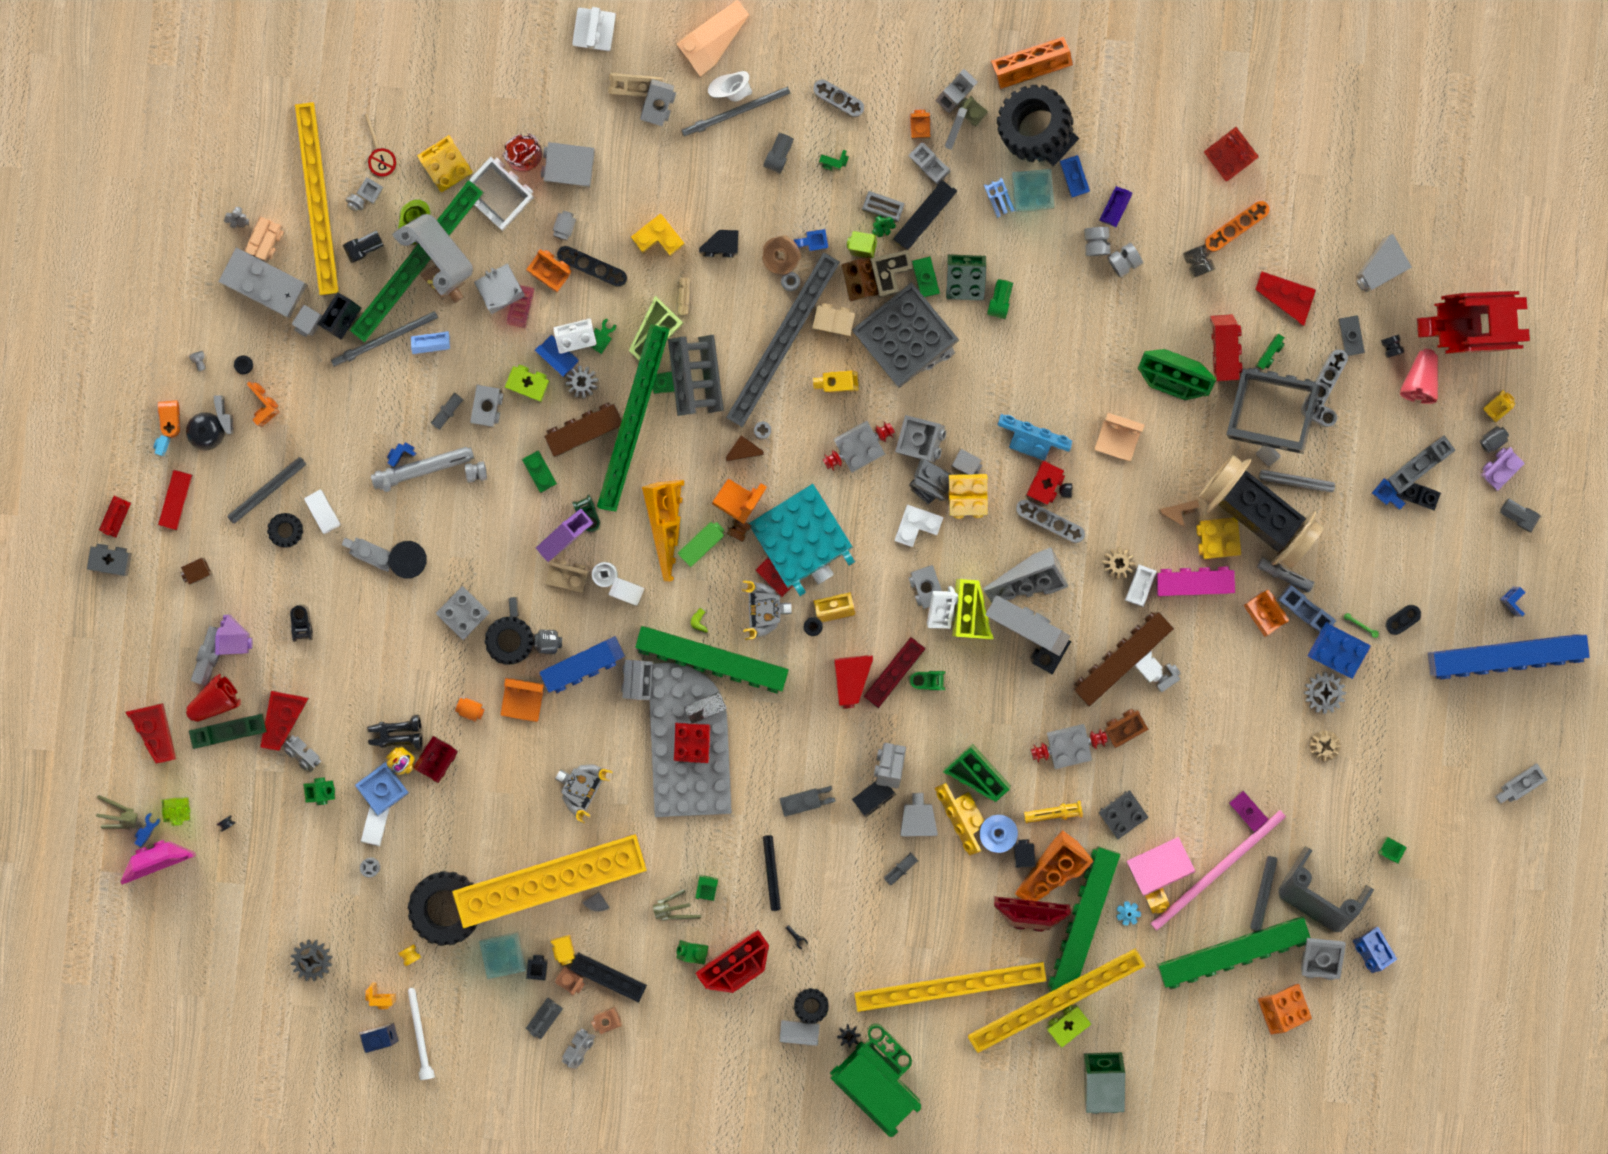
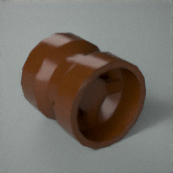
M734 518L732 521L733 526L728 529L726 534L744 542L746 538L745 533L750 530L752 525L747 522L743 524Z

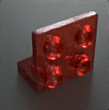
M1234 127L1204 151L1206 157L1226 182L1259 158L1237 127Z

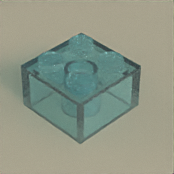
M1051 169L1021 171L1011 174L1015 213L1049 210L1055 207Z
M519 931L479 941L487 979L526 970Z

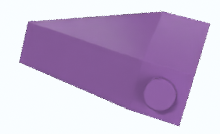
M230 614L223 615V621L220 623L221 627L218 628L215 635V655L249 653V649L253 648V639L249 638V633Z

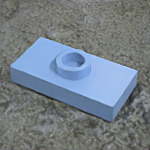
M449 331L411 336L412 354L450 349Z

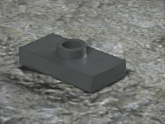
M1358 315L1338 319L1343 348L1347 355L1365 353Z

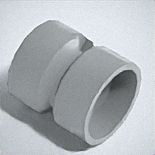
M1109 227L1084 229L1085 240L1088 241V244L1085 245L1086 256L1111 254L1110 243L1107 242V239L1110 238Z
M1131 242L1122 247L1121 252L1116 251L1107 257L1119 277L1129 273L1130 268L1135 269L1143 264L1142 258Z

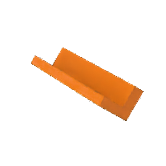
M1064 37L992 60L991 64L995 71L998 85L1002 89L1072 66L1073 62ZM1059 45L1063 46V48L1059 50L1053 49L1054 47ZM1038 52H1044L1043 55H1040V56H1036V55H1035V54L1038 53ZM1020 58H1026L1025 61L1017 62ZM1008 64L1007 67L1001 69L997 67L998 65Z

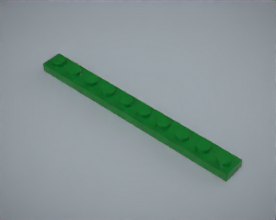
M470 180L467 181L437 219L449 236L484 194ZM417 244L349 330L363 342L368 340L430 262L431 258L420 244Z
M650 324L597 503L599 509L617 511L670 329L667 327Z

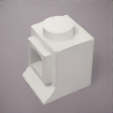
M1150 651L1134 666L1148 682H1157L1163 676L1161 670L1163 667L1154 657L1151 658L1152 651Z

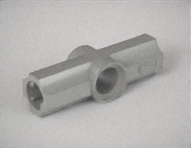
M209 626L204 643L198 651L197 664L191 681L205 686L209 683L213 667L216 666L220 656L215 655V635L218 630L216 627Z

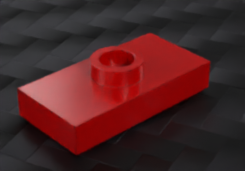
M769 557L755 570L781 597L793 587L787 588Z

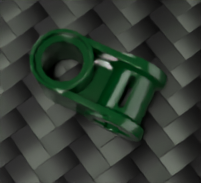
M590 494L587 495V498L578 502L573 501L572 504L576 512L582 509L589 518L597 520L596 527L593 529L588 528L587 531L592 533L598 531L601 527V521Z

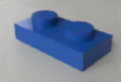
M1076 155L1059 161L1071 198L1090 192L1079 156Z

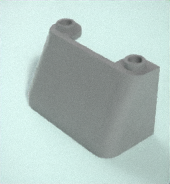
M422 215L392 234L401 245L409 246L414 242L420 244L441 271L434 276L433 285L441 296L448 295L472 275V264L432 215Z

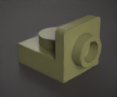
M972 96L969 99L965 97L958 105L960 108L967 109L964 118L975 127L988 113Z

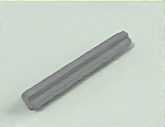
M1261 470L1259 479L1263 481L1326 492H1334L1335 483L1267 470Z

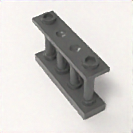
M714 335L698 337L699 342L687 343V337L668 339L677 416L695 414L696 408L707 407L708 413L724 411ZM700 350L701 361L690 362L688 351ZM702 369L704 380L692 381L691 370ZM705 388L706 399L695 400L693 389Z

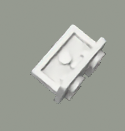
M592 7V9L578 8L573 46L610 51L616 14L601 11L600 8Z

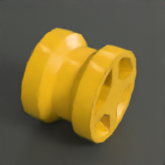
M415 944L398 952L399 957H402L404 960V966H408L422 958L416 952Z

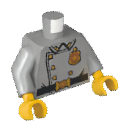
M747 580L743 581V583L748 584L747 589H742V591L749 593L750 628L744 629L743 632L748 631L750 633L749 638H745V640H752L755 637L767 635L776 629L778 623H780L781 614H792L791 603H780L779 595L766 584Z
M594 764L580 765L578 768L573 769L571 775L560 769L555 780L565 785L561 793H563L562 799L567 808L583 824H585L582 820L583 816L590 817V814L585 811L603 780L610 781L606 778V774L613 773L611 770L603 769Z

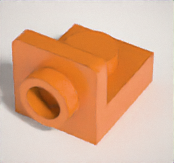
M924 109L914 110V113L910 114L911 138H930V113H926Z

